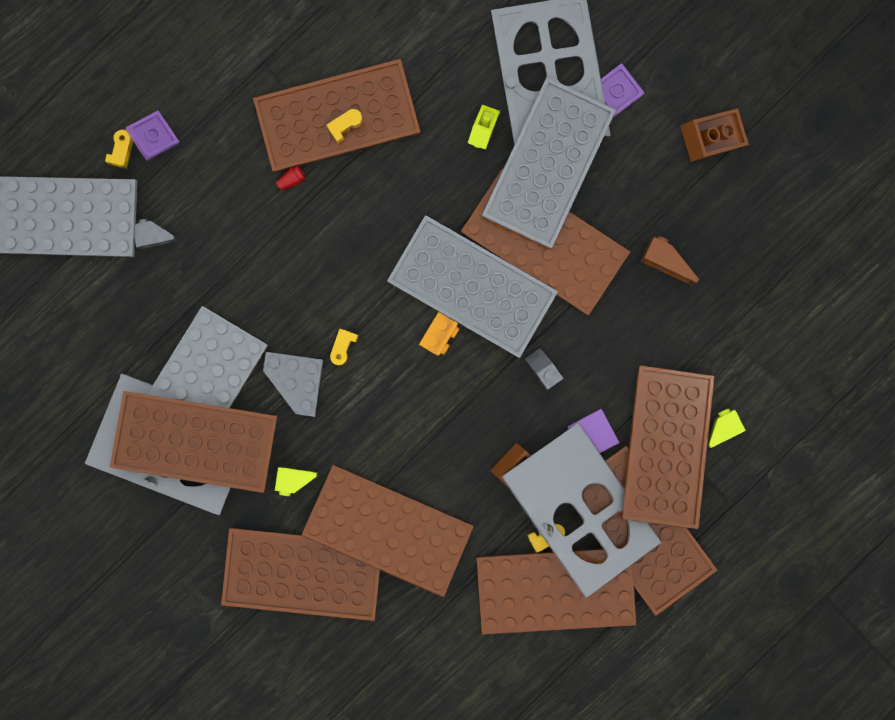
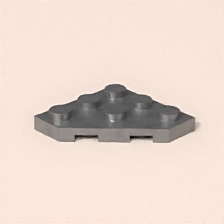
M266 352L263 371L295 414L315 417L323 360Z

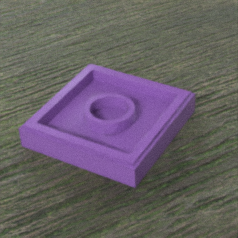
M622 63L601 78L605 105L616 110L614 117L645 94Z
M159 110L127 126L125 129L146 161L179 143V140Z
M602 409L567 426L570 429L576 423H579L599 453L619 443Z

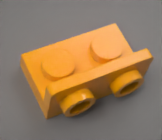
M438 312L419 345L438 357L440 354L444 355L450 346L447 344L450 337L454 338L459 331L458 323Z

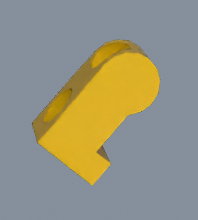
M351 109L326 126L336 142L340 143L344 140L342 134L351 128H358L362 124L363 118L358 110Z
M119 130L114 135L115 145L112 155H106L105 162L109 165L127 169L133 140L127 131Z
M339 329L330 355L331 361L335 365H343L347 362V351L351 341L357 342L359 335Z
M554 523L558 531L565 536L564 528ZM534 531L527 534L535 552L549 547L540 534L536 535Z

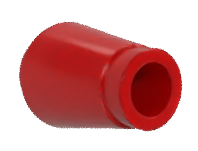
M297 165L296 167L292 166L276 183L283 191L303 183L306 177Z

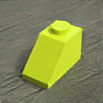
M485 105L481 106L468 140L469 144L486 150L500 113L499 110Z
M728 408L718 413L719 417L715 418L708 438V448H712L745 431L735 410L730 411Z
M278 467L275 491H279V495L290 496L291 493H296L316 478L318 472Z

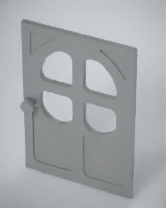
M549 0L491 10L514 146L540 92L529 91L520 84L517 72L519 66L543 63L546 76L560 83L556 75L555 61L579 57L583 62V78L577 84L567 87L605 104L587 0ZM553 18H559L569 24L578 37V45L561 49L552 48L548 22ZM526 23H535L538 26L542 50L525 55L515 54L513 45L519 29ZM608 126L607 131H606V133H605V135H604V136H607V137L611 135V134H610L609 126Z
M121 373L85 464L220 516L231 487L213 484L190 487L183 485L181 479L164 478L157 475L110 468L123 391L147 395L153 386Z
M576 423L568 431L502 476L504 482L538 529L540 536L545 539L585 598L662 543L649 523L627 520L629 533L625 547L617 549L602 529V523L615 513L622 512L624 487L579 423ZM589 484L604 486L612 497V503L597 515H593L582 500V491ZM563 503L571 504L583 519V524L568 536H563L553 522L555 510ZM592 533L606 552V560L601 564L586 562L574 554L572 545L586 534Z

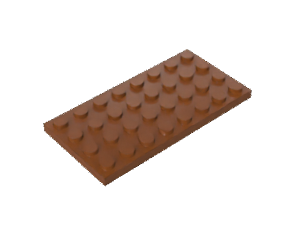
M401 59L253 98L273 173L289 169L292 166L296 167L297 165L308 164L420 134ZM351 109L358 110L363 118L362 124L358 128H351L342 134L344 140L337 143L326 125Z
M502 168L461 230V233L502 260L558 291L556 294L558 297L589 316L630 251L571 212H568L552 249L482 217L504 169Z
M638 366L621 519L692 529L699 528L714 376Z
M123 391L110 468L264 493L277 416Z
M624 446L605 460L624 488L629 452L627 446ZM589 484L582 491V500L593 515H597L612 503L611 495L600 484ZM622 512L615 513L602 523V529L616 548L625 547L628 541L627 520L621 519ZM649 523L662 543L632 564L633 585L655 616L718 571L687 528Z
M333 465L301 536L440 597H444L474 526Z
M229 528L221 605L375 621L380 570L301 535Z
M604 549L573 551L580 559L593 564H601L607 557ZM554 552L477 557L482 634L636 625L632 565L585 598Z

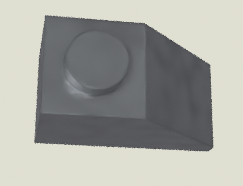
M148 219L136 221L134 238L138 249L177 241L175 236L152 221H148Z
M541 348L525 358L546 390L564 379Z

